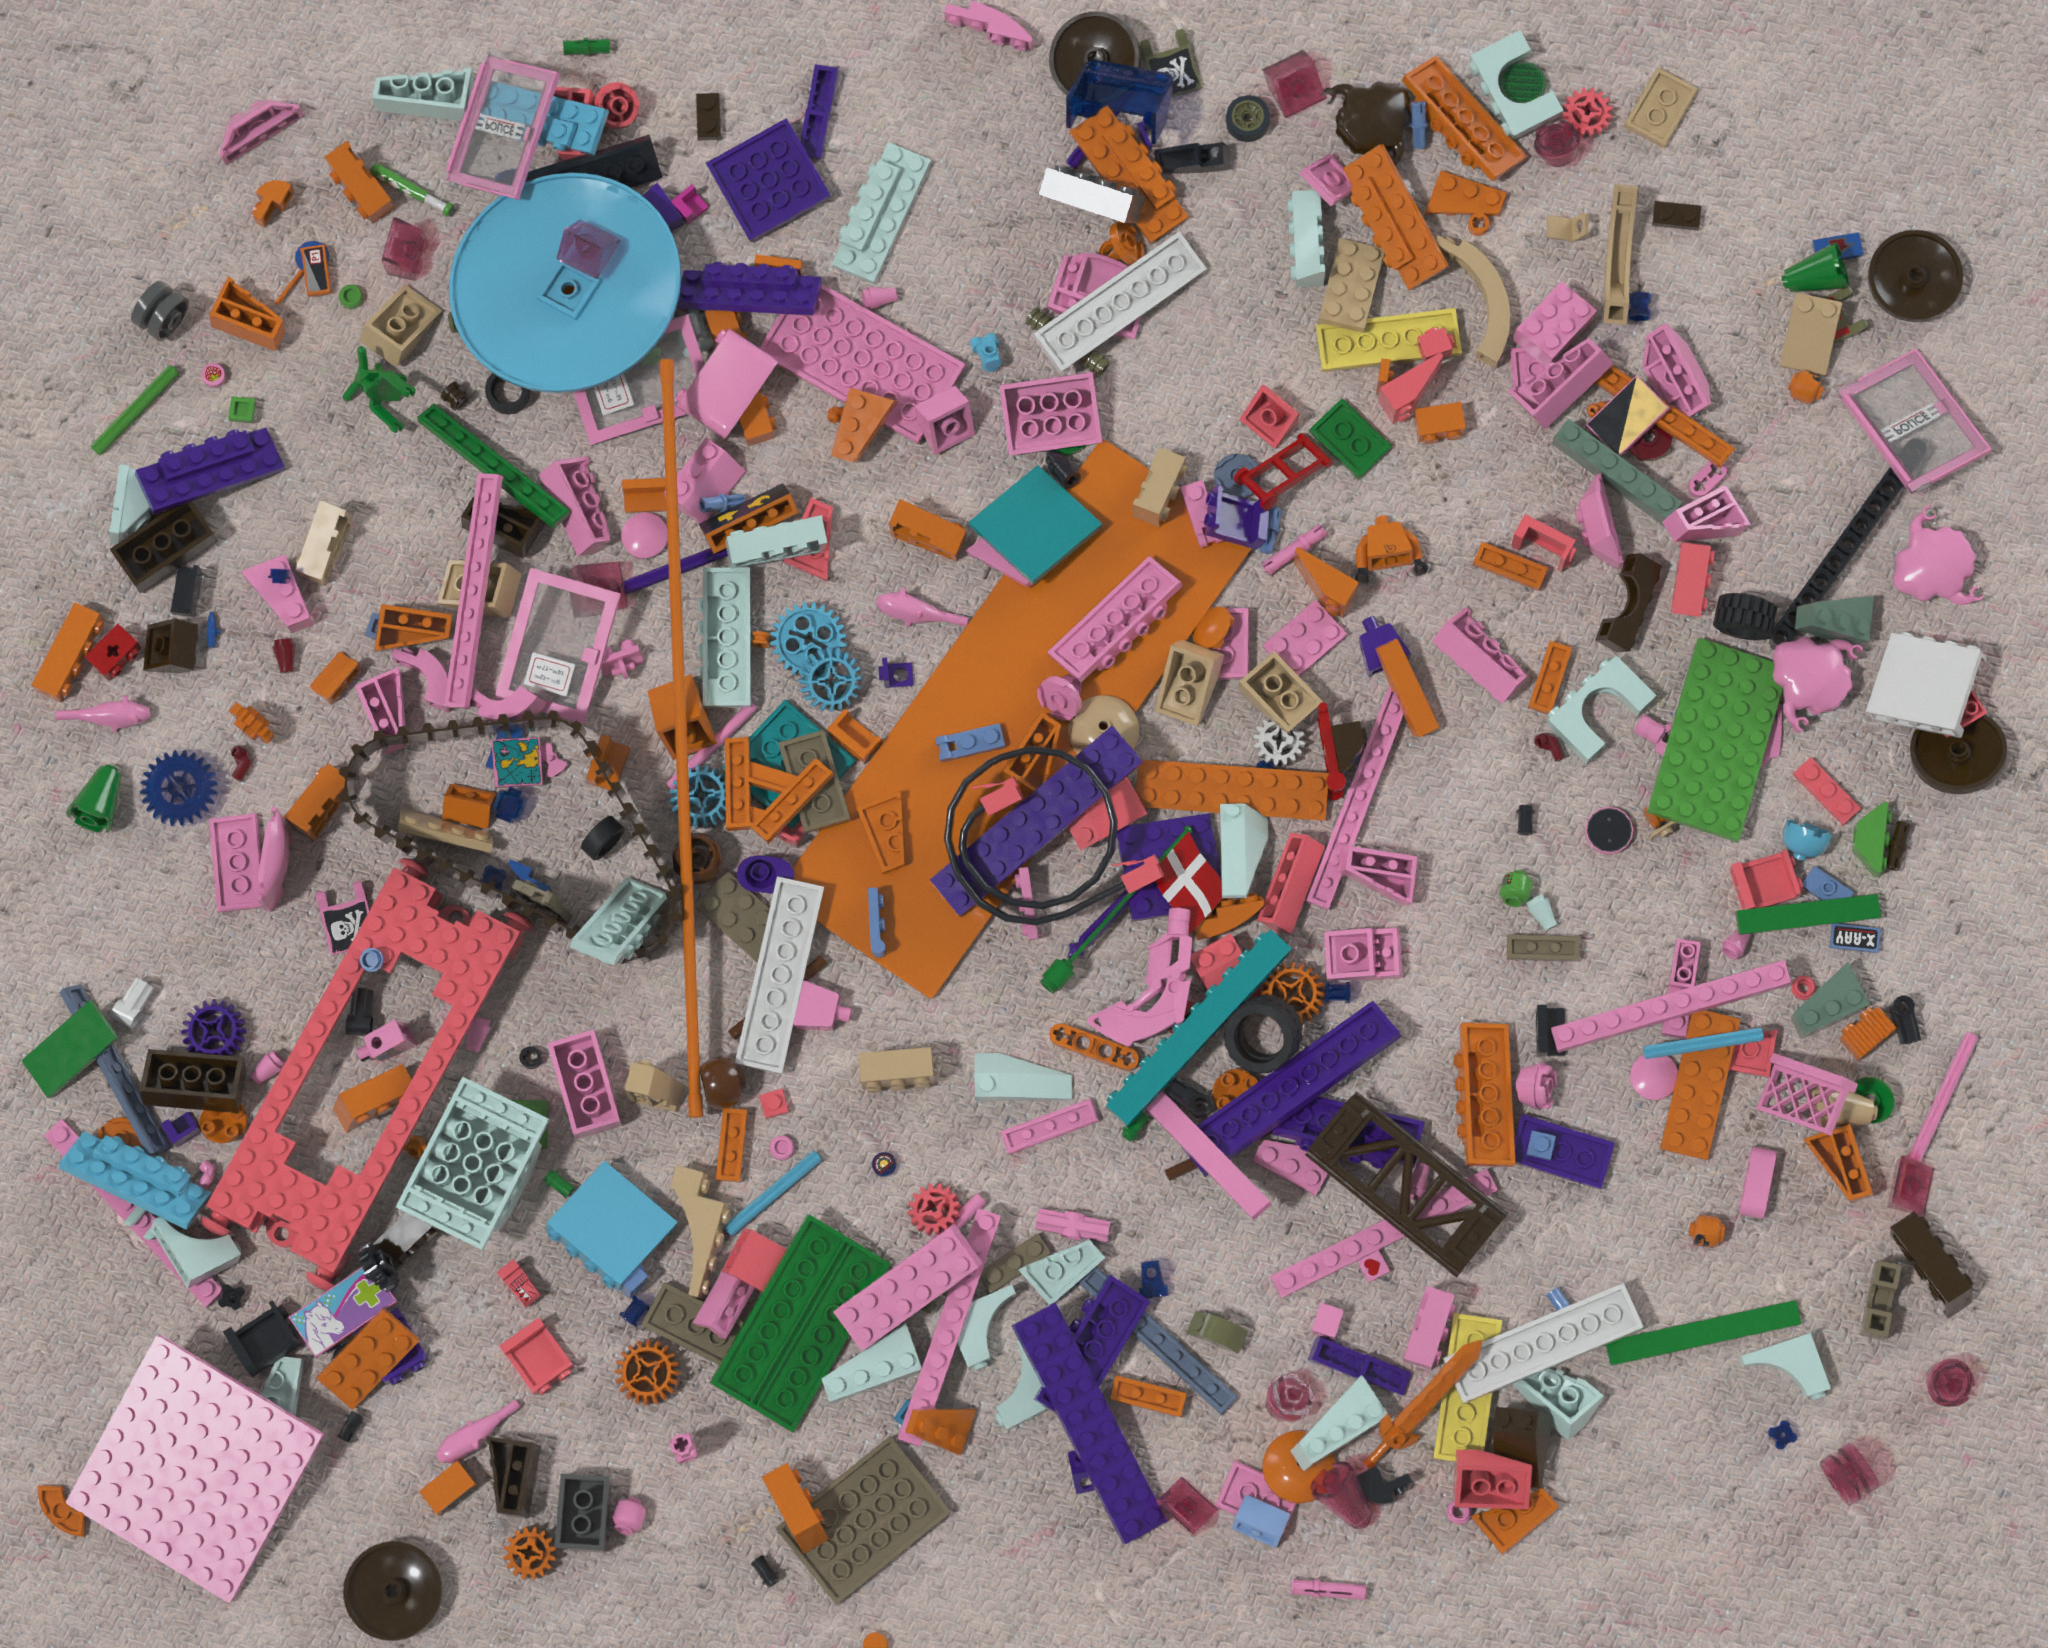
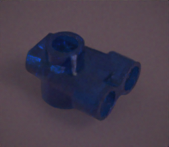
M1159 1260L1141 1262L1142 1287L1139 1288V1294L1147 1299L1169 1296L1168 1285H1164ZM1149 1268H1153L1156 1270V1275L1154 1277H1149L1147 1275V1270Z

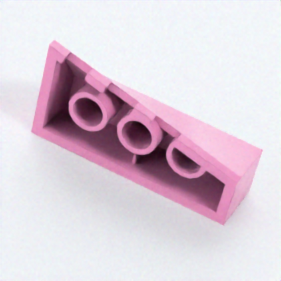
M1587 338L1564 353L1561 360L1549 363L1545 366L1544 371L1535 377L1533 375L1525 379L1526 383L1518 388L1514 386L1508 392L1533 419L1546 429L1600 378L1613 363L1599 346L1590 338Z
M588 456L556 460L539 474L547 493L570 510V516L562 524L577 556L595 554L611 540L604 513L599 510L598 504L601 502L599 494L594 492L593 483L595 479L593 473H589L588 465L590 461Z
M1465 607L1443 625L1432 642L1437 645L1441 652L1446 653L1453 659L1458 667L1471 675L1476 683L1488 690L1494 699L1499 700L1503 704L1514 695L1528 676L1509 654H1503L1500 651V644L1495 638L1490 639L1484 633V625L1480 621L1475 622L1470 616L1472 611Z

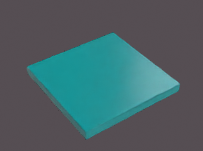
M1038 465L968 522L971 529L1032 585L1037 583L1102 528V523Z
M785 699L749 737L750 761L786 772L778 743L818 732L821 729ZM826 735L840 780L856 763V760ZM724 763L723 766L721 767V769H722L724 772H725V763ZM751 785V795L766 809L780 795L779 793ZM799 813L786 825L791 830L801 821Z

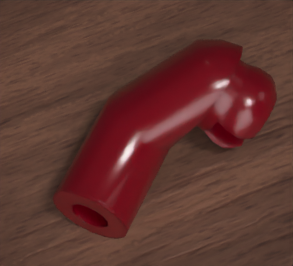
M1545 733L1535 736L1534 744L1541 749L1551 751L1555 762L1566 758L1557 737Z
M236 745L232 748L231 755L234 757L237 767L231 777L242 782L251 766V759L246 748Z

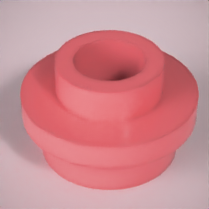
M1807 976L1797 977L1791 985L1793 995L1800 1000L1809 999L1816 990L1814 981ZM1802 984L1806 985L1807 992H1801L1799 986Z

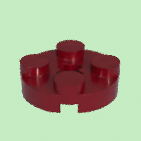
M1654 424L1647 431L1649 435L1654 434L1655 436L1652 442L1644 441V434L1628 451L1639 461H1655L1662 458L1670 449L1673 436Z

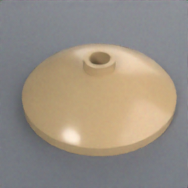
M1099 695L1086 699L1082 702L1080 712L1069 720L1068 738L1071 747L1077 755L1106 731L1099 728L1101 723L1107 724L1108 728L1113 725L1133 750L1138 741L1139 724L1134 711L1127 703L1113 696Z

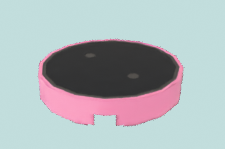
M1600 808L1591 814L1586 823V840L1600 854H1618L1632 840V822L1627 814L1618 808Z

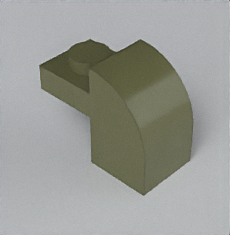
M1195 1311L1187 1330V1334L1209 1341L1221 1349L1238 1354L1248 1333L1247 1330L1226 1319Z

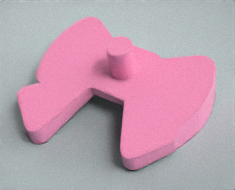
M547 743L540 747L541 763L546 761L549 765L545 777L551 778L561 774L567 768V762L560 760L553 752L552 744Z

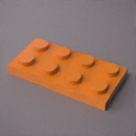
M382 1307L317 1375L316 1379L353 1410L419 1342V1338L386 1308Z

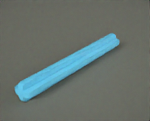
M1762 1028L1648 1045L1643 1047L1645 1059L1758 1042L1762 1041L1764 1036Z
M816 1151L809 1153L725 1224V1231L730 1236H734L822 1161L820 1155Z

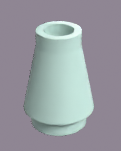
M1543 893L1526 903L1528 906L1527 910L1541 924L1545 931L1557 924L1548 897L1545 898Z

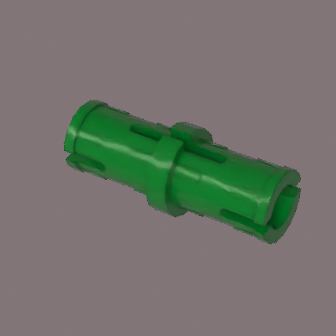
M609 38L563 40L564 55L584 54L589 56V54L596 53L609 54Z

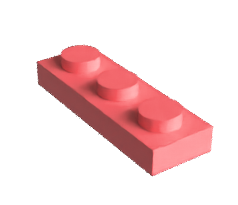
M1811 757L1793 773V776L1842 826L1860 811L1861 808Z

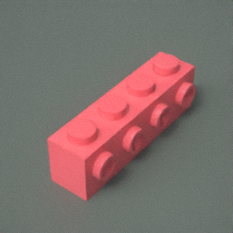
M1290 832L1265 897V905L1261 908L1257 921L1273 931L1292 934L1325 848L1324 845L1308 835Z

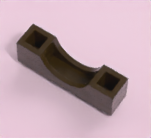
M1641 553L1627 554L1619 575L1627 589L1626 606L1617 617L1602 620L1595 641L1615 652H1630L1635 644L1637 631L1643 623L1646 607L1652 599L1651 594L1654 586L1660 578L1662 565Z

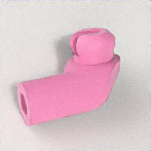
M205 1160L199 1167V1170L204 1174L196 1185L208 1190L217 1169L214 1163L211 1164L210 1161Z

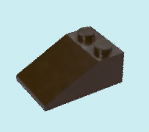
M1496 1407L1492 1429L1494 1454L1532 1465L1530 1488L1542 1489L1553 1416L1536 1410Z

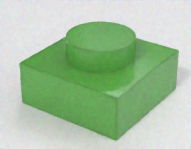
M231 396L229 421L253 424L256 400L254 398Z

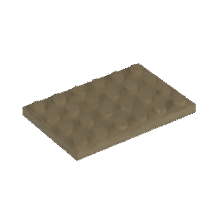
M889 1436L814 1496V1501L810 1502L812 1509L818 1508L824 1518L821 1525L829 1538L828 1541L803 1554L785 1521L775 1529L837 1606L952 1512L894 1439Z

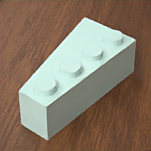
M906 1323L822 1378L831 1405L921 1372L922 1368Z
M1362 1375L1350 1385L1330 1409L1291 1449V1453L1303 1471H1306L1378 1426L1381 1419L1387 1414Z

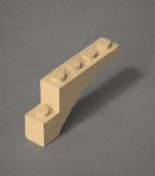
M676 1165L670 1189L676 1192L685 1210L693 1243V1270L688 1295L703 1299L704 1294L707 1295L710 1289V1273L716 1268L717 1257L715 1255L717 1248L722 1246L724 1240L723 1227L724 1224L729 1222L731 1211L729 1210V1205L703 1197L704 1193L708 1192L710 1186L708 1174Z

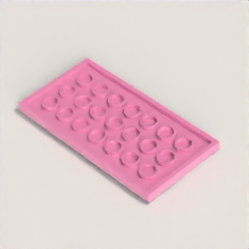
M823 284L814 315L780 314L759 347L778 360L777 366L843 403H846L849 388H855L899 401L887 417L884 426L916 444H919L924 434L917 422L915 405L953 387L966 367L965 363Z

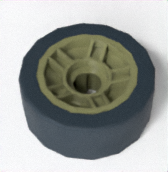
M1245 95L1236 98L1228 106L1226 126L1232 137L1238 141L1253 142L1262 138L1267 132L1270 114L1269 108L1264 101L1256 96ZM1246 115L1252 119L1250 122L1244 121Z

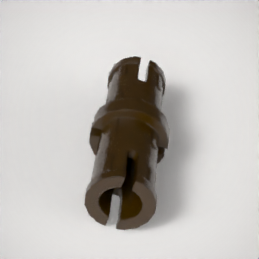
M1896 821L1892 841H1889L1888 844L1890 849L1886 869L1890 867L1892 871L1900 870L1903 853L1908 848L1906 842L1911 824L1907 823L1905 825L1906 822Z

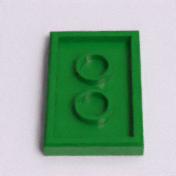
M1343 398L1309 429V433L1358 480L1392 449V445Z

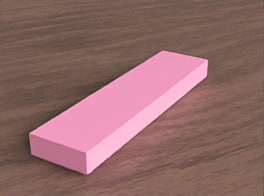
M1090 1098L1000 1131L1008 1155L1098 1123L1099 1119Z

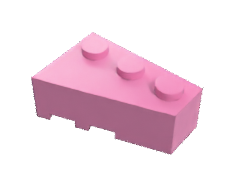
M1726 485L1675 510L1662 521L1674 542L1735 537L1751 525Z
M285 554L241 571L249 584L291 633L314 625L291 564Z
M399 667L355 685L374 732L381 730L386 736L397 734L399 726H406L403 676ZM404 744L388 745L389 749L383 750L385 755H388L406 746Z
M1346 846L1340 849L1338 872L1405 906L1412 904L1418 856Z
M1426 1286L1403 1362L1431 1370L1432 1365H1438L1441 1356L1438 1346L1440 1341L1445 1342L1449 1328H1445L1447 1318L1452 1319L1456 1305L1452 1304L1454 1294Z

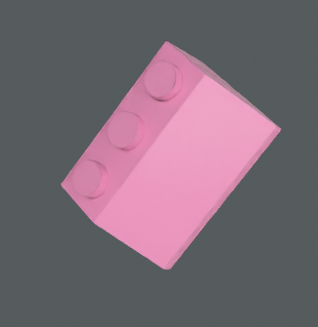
M705 438L677 474L678 510L697 523L710 519L715 511L702 513L699 509V499L701 497H715L720 493L728 496L744 475L745 470L724 449L708 438Z

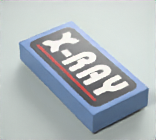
M1832 924L1829 949L1878 953L1880 928Z

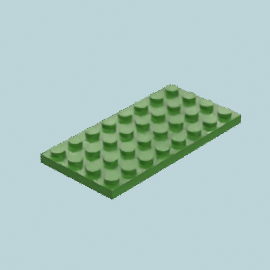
M1698 638L1696 640L1646 813L1738 843L1783 689L1773 681L1774 662L1705 639Z

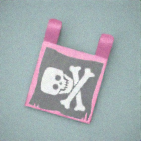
M361 881L353 883L357 900L329 907L327 894L324 891H319L315 894L331 956L348 951L370 911L364 884Z

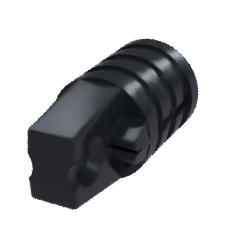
M1055 449L1047 451L1045 462L1052 475L1065 489H1071L1076 486L1081 479L1080 473Z

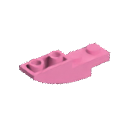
M971 1L969 9L946 4L944 16L945 21H948L949 24L954 26H961V24L970 26L971 29L979 32L986 30L987 40H990L995 45L1007 44L1020 51L1032 50V37L1016 21L1002 12Z
M1677 938L1667 994L1695 985L1701 942ZM1689 1015L1663 1022L1661 1035L1685 1039Z

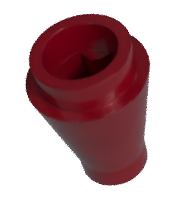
M292 638L274 640L272 649L280 673L294 672L296 644H293Z

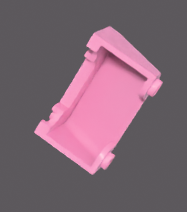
M727 328L726 331L722 329L714 340L717 342V345L712 355L692 384L687 389L682 387L675 397V400H677L676 407L721 438H726L778 362V360L730 328Z

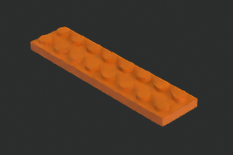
M1141 759L1144 763L1137 769L1136 793L1145 808L1220 813V804H1246L1263 816L1326 821L1328 794L1326 780L1329 773Z

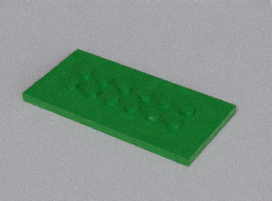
M807 1214L709 1383L788 1431L794 1432L822 1384V1378L827 1375L850 1335L833 1311L885 1274L891 1263L812 1215Z

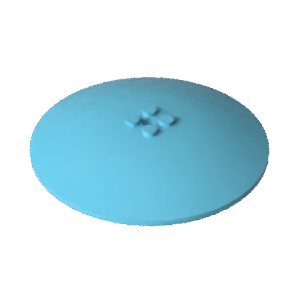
M562 173L539 177L525 182L519 200L499 196L476 217L467 229L455 253L450 272L449 300L455 326L469 351L484 367L501 379L516 386L540 392L565 393L590 389L605 384L632 369L652 351L664 335L672 320L680 295L681 265L679 253L671 231L660 213L649 201L628 186L609 178L586 173ZM571 285L575 287L572 294H563L566 286Z

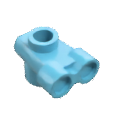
M989 333L983 338L974 337L970 340L973 352L977 353L981 359L982 369L987 372L996 371L1002 363L998 351L999 341L996 334Z

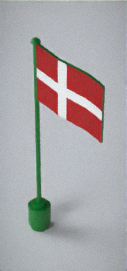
M1185 826L1182 834L1158 859V864L1164 876L1155 880V883L1162 896L1172 908L1190 910L1189 936H1191L1224 898H1222L1221 878L1198 850L1190 835L1192 833L1191 827ZM1136 891L1128 893L1069 960L1057 958L1042 974L1043 978L1039 981L1046 990L1054 994L1068 983L1075 975L1072 971L1074 969L1072 962Z

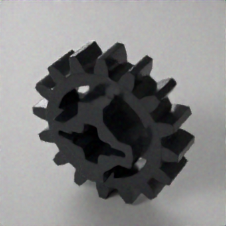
M372 1242L366 1243L358 1249L359 1252L357 1254L360 1257V1265L368 1281L371 1280L376 1286L379 1285L380 1290H385L386 1293L399 1286L400 1280L397 1277V1269L390 1254H386L376 1244L373 1245Z

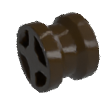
M454 381L444 389L440 398L444 402L450 403L451 409L456 411L467 402L470 393L462 390L460 384Z

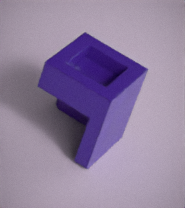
M186 1112L174 1121L167 1119L161 1123L162 1128L176 1147H179L201 1132L189 1112Z

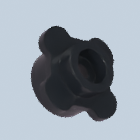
M225 1284L221 1288L218 1305L222 1308L228 1306L232 1307L233 1310L239 1309L241 1307V1297L245 1293L244 1289L240 1286L236 1288Z

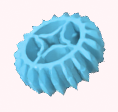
M830 647L826 648V655L823 654L821 649H818L817 658L810 654L809 658L812 662L809 664L807 661H803L802 663L807 667V670H799V673L805 676V678L798 679L799 684H805L799 690L801 693L808 692L804 699L806 701L813 699L811 702L812 707H816L820 703L819 709L824 711L828 704L829 711L833 712L834 704H836L838 709L842 710L843 701L850 705L851 701L848 697L851 695L853 698H857L858 696L853 690L861 689V686L855 683V681L862 680L861 675H855L861 669L859 666L852 667L856 662L854 658L847 661L849 653L844 652L840 657L841 650L839 648L835 649L833 655ZM833 661L842 663L848 675L836 674ZM826 662L824 671L820 675L812 677L816 668ZM831 672V675L834 678L836 677L838 679L832 680L831 685L829 687V684L826 681L824 682L822 680L828 679L829 674ZM848 682L844 691L834 697L837 687ZM812 684L823 685L827 698L818 696Z
M696 765V772L693 773L688 768L689 785L693 782L696 783L695 789L689 792L690 805H696L700 810V814L690 812V822L694 821L695 829H698L700 823H703L704 829H707V822L709 821L712 822L713 826H716L717 822L715 819L717 817L721 821L725 820L722 812L726 813L725 782H723L725 774H720L717 777L719 772L717 768H714L709 773L710 768L708 765H705L704 771H701L700 766ZM674 780V781H673V785L676 786V787H677V780ZM703 780L715 783L720 790L715 791L714 789L705 788ZM700 787L704 795L707 796V798L704 797L703 807L699 798L696 797H699ZM670 789V794L676 796L669 799L670 804L675 805L672 811L673 813H678L677 789ZM720 798L716 808L708 812L709 804Z

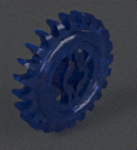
M174 750L172 757L165 752L164 760L156 757L157 765H148L152 771L143 773L148 779L140 782L142 786L146 787L140 791V794L147 795L142 800V803L149 804L146 811L148 813L154 811L153 818L155 820L161 816V822L165 824L170 819L172 827L179 820L180 825L184 827L185 819H188L191 824H194L193 816H197L202 820L201 810L210 813L206 804H215L210 796L218 795V793L211 788L218 786V782L210 780L216 777V773L208 772L212 766L211 764L203 765L205 762L204 757L196 760L197 754L195 752L188 757L186 750L181 753V756H179L177 750ZM174 772H184L182 777L173 774ZM188 773L194 778L195 784L187 782ZM170 776H172L175 782L182 787L183 793L188 798L187 800L182 795V793H179L177 791V786L171 780ZM167 778L169 781L167 787L162 788V784ZM196 788L194 795L191 798L190 796L192 794V789ZM162 792H169L172 796L170 802L164 798ZM176 800L179 802L184 801L183 804H174Z

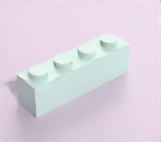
M1315 190L1292 191L1291 199H1287L1288 213H1292V221H1288L1289 235H1293V243H1289L1290 257H1294L1295 266H1290L1291 280H1295L1296 287L1324 286L1325 264L1324 246H1322L1321 197Z

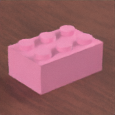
M1561 281L1516 329L1512 340L1542 365L1546 366L1551 362L1554 363L1593 322L1597 310Z

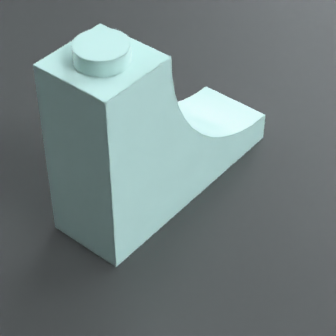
M161 1217L153 1220L151 1230L187 1289L235 1265L239 1261L241 1248L236 1240L231 1239L229 1234L216 1239H196L178 1232Z
M1012 1285L971 1303L957 1343L969 1370L973 1368L975 1371L981 1370L988 1366L987 1362L991 1361L987 1346L989 1326L996 1312L1006 1302L1016 1297Z
M1811 1333L1743 1355L1739 1358L1742 1368L1748 1366H1767L1783 1372L1797 1384L1805 1399L1809 1397L1812 1398V1401L1826 1397L1825 1392L1831 1389Z
M1019 1340L1017 1345L1022 1357L1020 1380L1011 1396L996 1407L998 1413L994 1415L1000 1428L1005 1426L1007 1431L1049 1410L1033 1400L1042 1385Z

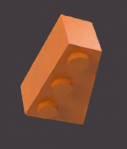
M228 276L209 314L211 326L276 351L285 334L283 319L262 302H258L246 289L243 290Z
M900 498L889 522L891 537L953 561H957L967 537V532L961 524L948 522L940 516L929 513Z
M328 763L324 768L321 767L312 783L284 816L293 829L314 842L341 804L340 795L345 792V779L339 774V770Z
M403 1064L339 1094L333 1110L346 1133L378 1115L385 1114L392 1107L399 1104L412 1080Z
M785 1463L762 1476L767 1489L803 1554L829 1540L821 1525L824 1518L818 1508L812 1509L810 1502L814 1500L807 1488L802 1490L799 1483L803 1480L796 1468L791 1470L788 1463Z

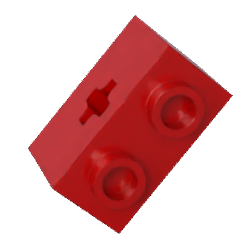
M117 624L85 658L109 681L111 678H116L122 673V667L128 661L131 662L140 654L139 650L142 647L125 629ZM113 651H115V652H118L119 654H118V656L115 657V656L112 655L111 653H112Z

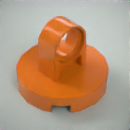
M1118 221L1110 226V239L1100 246L1098 254L1107 256V253L1113 248V251L1107 257L1117 261L1122 259L1126 264L1132 265L1142 258L1145 252L1142 242L1137 243L1134 234L1137 232L1131 224Z

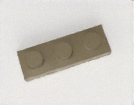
M1507 934L1506 960L1579 962L1580 936Z
M1037 1233L985 1267L980 1279L991 1294L1021 1275L1022 1273L1018 1268L1051 1255V1252Z

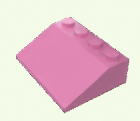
M1093 372L999 385L1009 455L1102 443Z

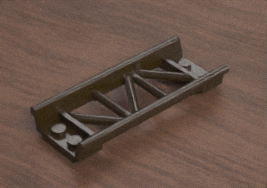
M1357 1091L1344 1103L1305 1154L1311 1161L1456 1278L1509 1214ZM1371 1120L1393 1137V1139L1350 1147ZM1397 1148L1367 1186L1337 1163L1341 1158ZM1415 1155L1439 1175L1409 1211ZM1404 1156L1398 1213L1374 1192ZM1446 1181L1476 1204L1474 1209L1415 1220ZM1463 1221L1443 1247H1440L1419 1230Z

